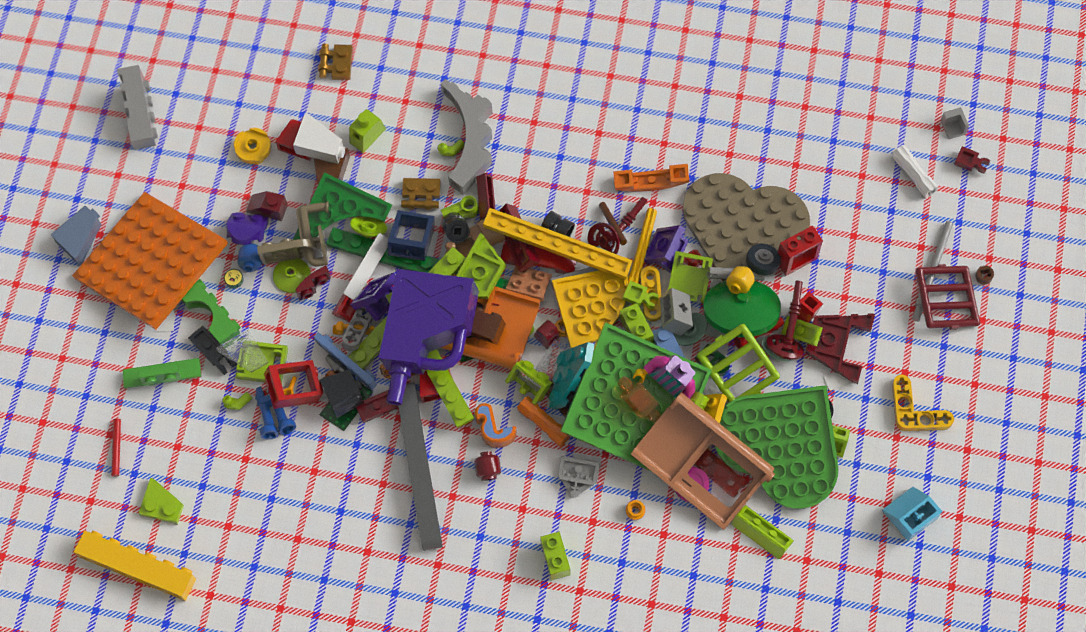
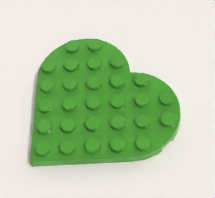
M827 385L742 396L724 407L720 424L774 467V477L768 483L765 481L761 484L772 500L787 508L805 509L821 503L829 496L837 482L839 468ZM715 446L718 455L725 464L740 473L750 474Z

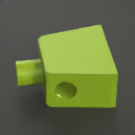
M365 109L349 127V143L364 153L386 130V127L379 117Z

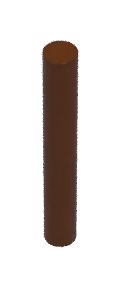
M601 202L599 208L609 225L617 232L620 244H627L624 234L606 203Z

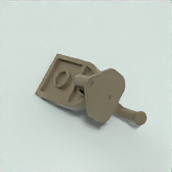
M329 202L304 205L297 209L300 239H284L280 243L266 242L262 246H257L258 255L263 265L304 257L312 266L328 265L327 249L321 225L318 226L319 237L312 238L308 213L319 211L328 213ZM317 249H322L323 257H314Z

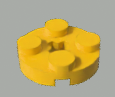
M249 128L245 132L242 131L234 140V149L237 157L248 164H261L271 152V141L267 133L259 128ZM256 143L257 147L254 149H250L248 146L249 144Z

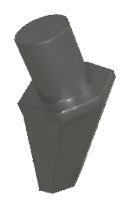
M329 354L326 356V361L335 373L347 370L340 361Z

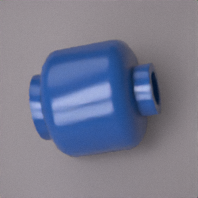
M253 243L242 246L238 253L237 264L246 272L256 271L262 265L257 245Z

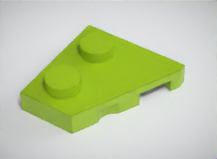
M150 478L139 515L178 524L184 505L155 479Z

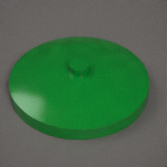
M726 281L708 291L704 298L703 312L707 322L723 334H727L740 324H745L754 337L768 332L778 323L781 313V302L778 295L770 287L758 281H754L747 293L739 294L732 293Z

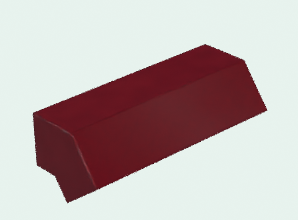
M487 173L476 177L480 221L486 218L489 208L495 209L493 177Z

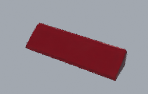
M506 203L499 210L521 219L517 207ZM505 235V241L519 272L527 270L540 262L533 245Z

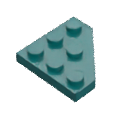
M587 342L560 352L556 360L558 364L557 370L553 376V390L549 395V408L557 410L566 406L569 401L566 397L570 394L571 390L575 391L582 379L580 374L584 368L588 369L591 364L595 344Z

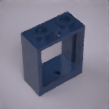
M398 210L387 242L388 255L425 261L435 229V216ZM400 226L425 229L422 242L397 238Z

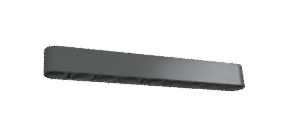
M415 382L406 383L402 405H398L421 544L423 551L443 548Z

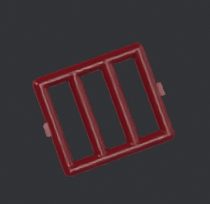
M938 264L937 267L916 268L915 273L927 328L957 330L959 327L980 325L968 266ZM962 273L964 283L926 285L924 275ZM966 291L968 300L930 303L927 292ZM970 309L971 319L933 321L931 310Z

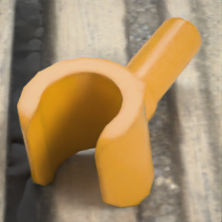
M293 376L288 388L283 389L285 395L293 394V387L297 377Z

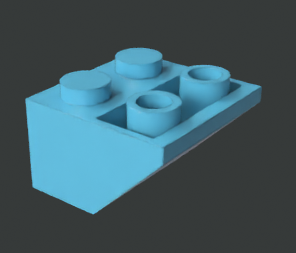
M911 487L882 509L883 513L907 541L936 521L943 512L929 495L915 487Z

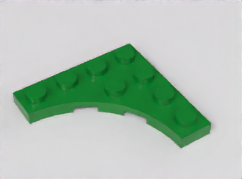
M324 172L309 204L329 202L328 213L325 211L308 213L311 236L315 238L319 235V225L324 230L334 222L348 217L365 216L385 222L392 204ZM299 227L293 240L300 239Z

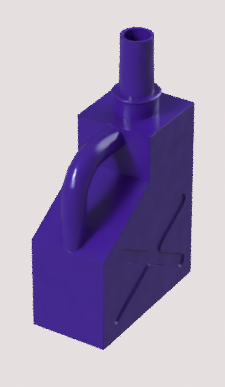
M397 269L379 354L380 361L386 370H390L388 374L391 375L387 403L402 405L407 379L411 378V373L424 375L425 370L446 371L460 361L466 337L471 335L479 290L473 278ZM453 343L451 353L446 358H428L429 352Z

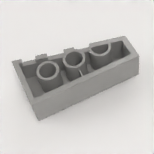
M139 65L119 68L117 72L122 81L120 88L125 100L123 102L125 113L129 117L126 120L131 144L134 150L156 146L155 139L158 138L156 127L153 128V123L156 120L154 112H151L150 109L153 106L152 97L148 96V91H151L149 80H145Z

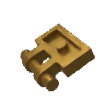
M323 43L322 49L319 51V57L321 58L320 64H318L319 77L324 79L327 73H332V80H350L352 45L334 44V51H330L329 44ZM328 59H333L332 65L327 64Z
M403 178L402 197L409 198V200H402L401 207L409 208V210H415V208H425V210L439 209V201H432V199H440L441 180ZM416 198H426V201H416Z

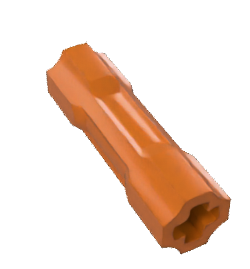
M529 396L525 397L517 406V410L542 429L559 447L563 446L571 436L560 432L562 425L551 418L538 404L534 405L532 403L533 400Z

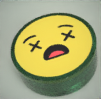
M230 269L225 273L224 281L229 288L235 289L243 284L244 277L240 270Z

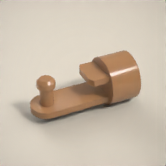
M484 218L477 222L476 225L470 227L469 235L471 237L456 245L454 242H447L445 254L454 247L466 258L480 233L485 236V239L491 246L505 240V235L484 228Z

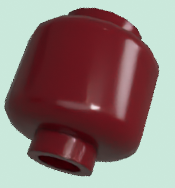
M492 451L481 452L480 457L475 458L476 476L481 478V481L495 480L501 474L500 458L497 455H492Z

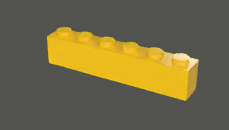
M84 530L74 550V553L79 558L186 601L196 581L191 570L185 567L178 569L174 567V563L164 559L161 562L156 560L157 557L151 553L141 554L137 548L131 545L124 547L120 545V541L114 538L107 540L102 538L103 535L99 532L92 530L90 533Z

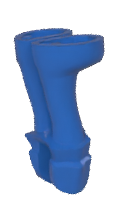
M260 386L256 388L255 400H257V406L261 410L264 426L260 429V437L266 440L275 439L279 434L270 411V407L273 405L270 395L265 396ZM284 408L274 409L280 434L287 435L296 429L295 421L287 418Z

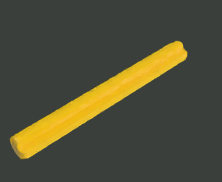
M647 209L628 284L630 281L639 283L657 215L656 209Z

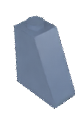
M83 206L51 234L54 241L79 266L84 262L101 227L98 219L100 217L93 208L90 210L87 206Z

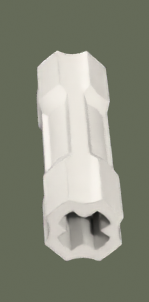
M901 145L892 152V158L904 169L924 198H928L937 191L938 186L919 166L905 145Z

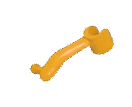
M342 321L337 322L336 325H333V334L342 335L344 329H347L349 324H344ZM355 324L353 326L356 330H361L364 328L361 324ZM374 326L368 328L366 335H369L374 330Z

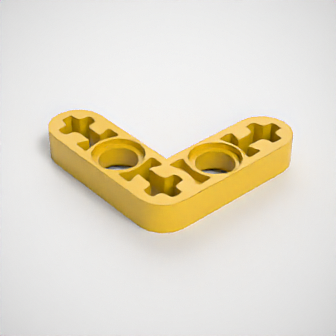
M906 375L895 377L892 383L896 426L900 430H947L952 426L954 416L947 410L914 411L912 386L909 377ZM899 381H902L903 384H906L903 388V393H900L901 386L897 385ZM901 398L906 399L909 406L901 407L898 404V400ZM943 416L949 420L947 424H944V421L941 420ZM903 417H905L907 421H910L908 425H905L904 422H901ZM920 417H928L930 424H921Z

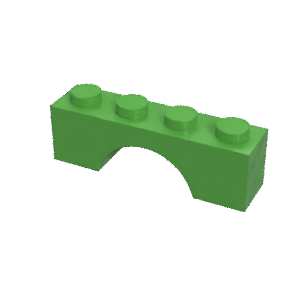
M199 279L181 301L189 310L204 308L213 314V321L208 330L221 346L227 348L241 337L239 331L241 327L235 319L232 321L229 319L228 311L224 306H218L216 303L218 302L217 298L212 292L209 294L206 292L205 289L207 287Z

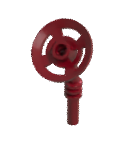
M641 197L632 210L626 213L623 217L624 219H621V223L618 226L622 232L631 226L630 224L636 220V215L648 202L644 197ZM601 222L590 228L587 237L588 244L595 247L600 245L601 248L611 253H618L620 241L617 232L612 226ZM605 228H608L612 232L610 233L608 231H605ZM598 229L599 232L596 235V240H594V234Z
M798 280L795 281L793 299L790 302L791 306L788 312L790 317L786 335L773 334L766 341V345L772 353L789 360L799 359L804 353L802 345L793 339L797 317L800 315L798 311L801 310L800 298L803 282Z

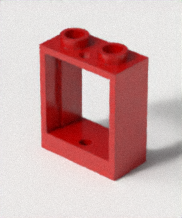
M813 225L780 242L778 254L781 257L779 267L785 276L818 259L823 240Z
M313 360L269 365L264 373L273 409L318 403L323 395V386L319 383L318 369L314 366ZM305 371L311 392L285 395L279 375Z

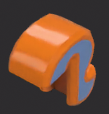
M482 403L476 407V423H482L480 427L481 436L486 445L500 448L510 445L515 440L516 426L497 430L492 406Z

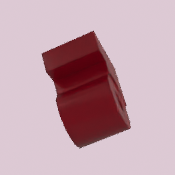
M547 320L536 330L534 337L548 349L559 339V330L550 320Z

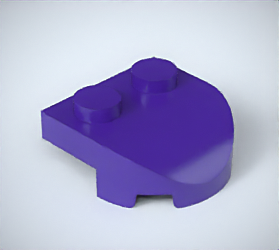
M242 212L232 213L227 220V238H231L233 243L240 245L251 244L253 240L261 242L264 239V231L269 224V217H263L259 214L245 215Z

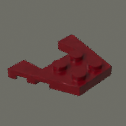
M875 314L814 316L813 324L823 329L817 346L807 343L805 353L858 385L862 366L845 362L843 357L851 327L871 332Z

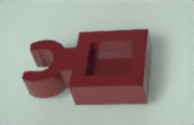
M962 146L954 165L972 171L974 167L978 172L985 174L987 168L981 164L988 166L990 160L988 158L980 159L978 158V152Z

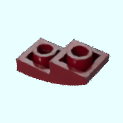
M326 265L311 273L296 288L299 300L311 298L317 293L316 285H323L331 279Z

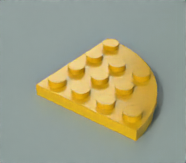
M598 270L552 280V287L570 349L587 342H596L604 323L614 326L620 316V310L625 305V300H622L628 286V275L625 280Z

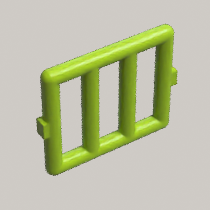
M740 324L724 336L721 334L715 338V342L697 353V358L701 364L712 370L711 378L722 394L727 396L729 403L742 396L761 394V390L780 378V374L745 324ZM742 333L748 343L712 366L706 356ZM753 349L759 359L723 382L718 372ZM762 366H765L770 376L735 398L729 388Z

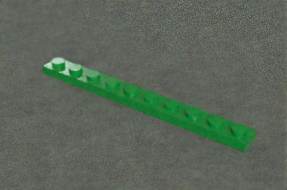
M333 227L326 244L327 247L364 258L375 240ZM387 247L379 262L403 270L428 273L440 259L426 256L425 261L390 256L388 255ZM499 278L495 286L506 289L509 280Z

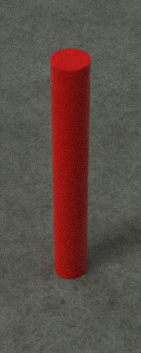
M113 419L111 476L118 477L120 471L121 419Z

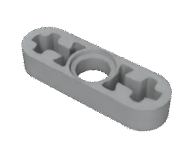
M364 307L356 310L343 335L342 345L347 351H355L359 348L373 320L368 312L362 318V314L367 311ZM355 324H361L364 328L361 330H356L353 326ZM354 335L355 340L352 341V343H349L348 341H351L352 336Z

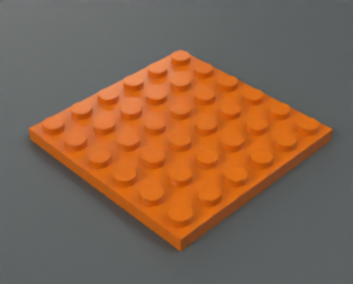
M143 192L72 276L78 282L157 330L227 246L228 242L167 204Z

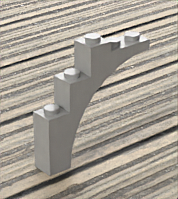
M445 79L441 83V91L459 111L466 129L463 153L448 179L449 185L464 195L476 182V177L485 173L492 165L491 154L488 150L484 149L492 140V129L488 124L484 123L493 113L492 103L480 95L473 99L469 93L461 91L454 82L450 83Z

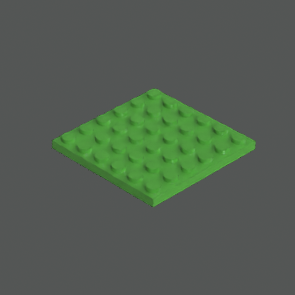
M604 323L594 347L591 364L583 373L560 432L652 472L633 457L631 452L673 402L675 397L650 377L649 373L646 374L644 382L638 384L641 377L636 376L633 379L635 371L637 369H644V366L655 356L669 357L676 355L682 361H687L696 374L693 376L696 387L695 391L703 394L712 370L609 323Z

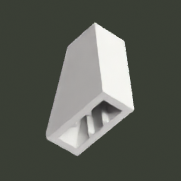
M305 113L293 144L295 153L338 164L340 158H343L345 154L342 139L311 115Z

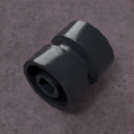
M550 211L543 220L541 227L570 237L575 223L566 218L562 220L561 215Z
M456 212L445 215L441 224L447 238L454 243L465 241L469 237L470 228L464 217Z

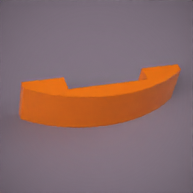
M688 164L669 165V169L632 173V170L613 171L615 190L619 191L662 190L690 182Z

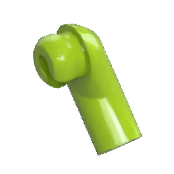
M461 139L452 146L440 143L437 149L442 156H455L464 148L465 143Z
M245 392L238 399L226 395L223 397L222 402L227 409L240 410L253 398L248 392Z

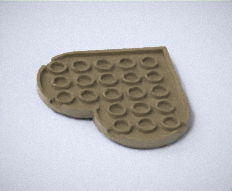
M714 173L701 177L689 187L683 201L685 222L706 256L713 258V267L735 268L737 266H747L746 256L752 246L764 243L771 245L778 251L780 242L810 227L808 209L802 199L795 193L778 186H765L752 190L745 181L731 174Z

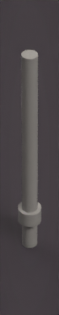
M946 221L930 267H937L941 261L953 226L951 221ZM936 274L927 275L926 285L933 284ZM918 297L916 300V309L912 320L916 322L920 321L923 312L921 297Z

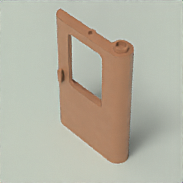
M682 392L678 394L631 452L633 457L723 530L759 486L765 481L768 483L775 475L772 465ZM711 444L718 447L753 476L752 482L731 507L724 505L688 475V471Z

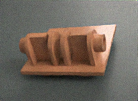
M515 266L506 290L531 296L543 303L545 299L544 294L552 274L530 268L519 272L517 266Z

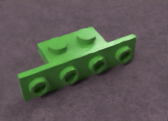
M199 358L123 370L125 389L202 377Z

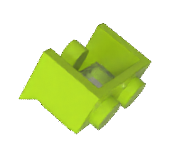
M527 360L515 363L505 380L507 384L514 380L521 385L519 389L521 394L532 393L535 396L532 401L534 405L544 400L547 391L552 385V382L548 380L549 376L535 370L534 365Z

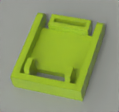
M676 251L668 290L674 288L690 295V301L697 302L698 295H701L700 303L704 304L709 282L707 272H710L707 268L712 267L713 258ZM684 257L703 261L702 268L683 265Z
M243 340L242 346L247 348L240 349L236 368L238 372L242 373H236L235 378L266 383L264 377L266 369L269 365H274L275 357H281L280 364L286 363L288 346ZM283 374L279 375L280 380H281V384H282Z

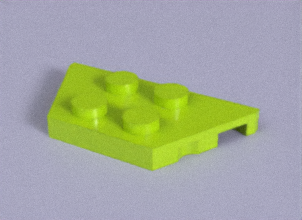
M480 233L456 276L473 278L479 290L478 299H488L506 264L488 243L485 236Z

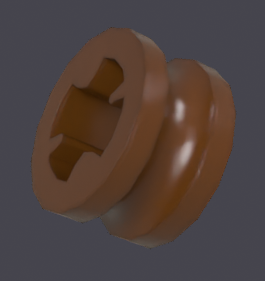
M981 266L978 268L975 278L978 283L987 285L992 281L994 271L989 266ZM984 272L988 273L985 278L982 277Z

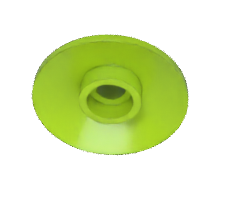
M355 217L350 222L352 230L366 238L378 236L379 233L384 235L388 229L383 221L372 217Z
M301 259L279 262L273 271L274 283L283 292L296 293V288L311 274L310 268ZM289 271H294L292 275L288 274Z

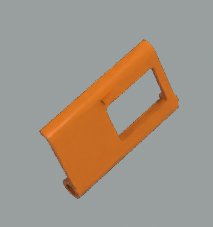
M495 286L488 299H478L477 302L483 305L482 309L485 313H497L502 316L506 323L498 345L475 337H466L462 355L512 370L515 363L521 361L539 310L540 300ZM453 343L441 348L451 351Z

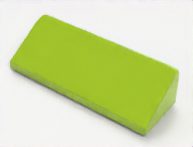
M746 505L737 513L731 523L732 526L777 559H781L794 541Z

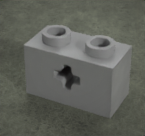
M674 288L669 289L660 297L662 329L681 336L693 326L690 295Z

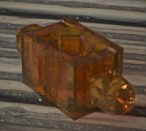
M622 377L618 381L619 387L625 390L620 397L638 417L647 416L651 422L655 423L661 416L657 409H654L659 404L640 382L632 383L627 377Z

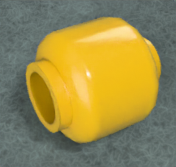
M737 266L729 274L726 284L734 294L747 293L753 285L755 277L748 267Z

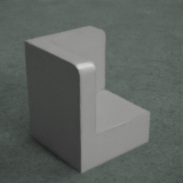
M961 107L943 113L941 123L948 139L966 135L969 124Z

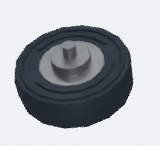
M764 243L752 246L746 256V263L749 269L763 276L775 273L779 268L781 260L778 251L771 245Z

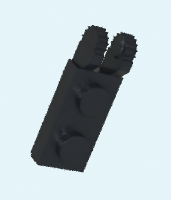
M201 326L188 337L191 343L223 375L228 372L219 363L221 359L225 358L233 368L237 365L228 355L227 350L219 344L204 326Z

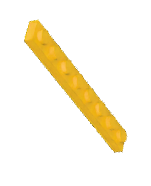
M489 208L483 223L484 228L625 280L633 260L492 208Z

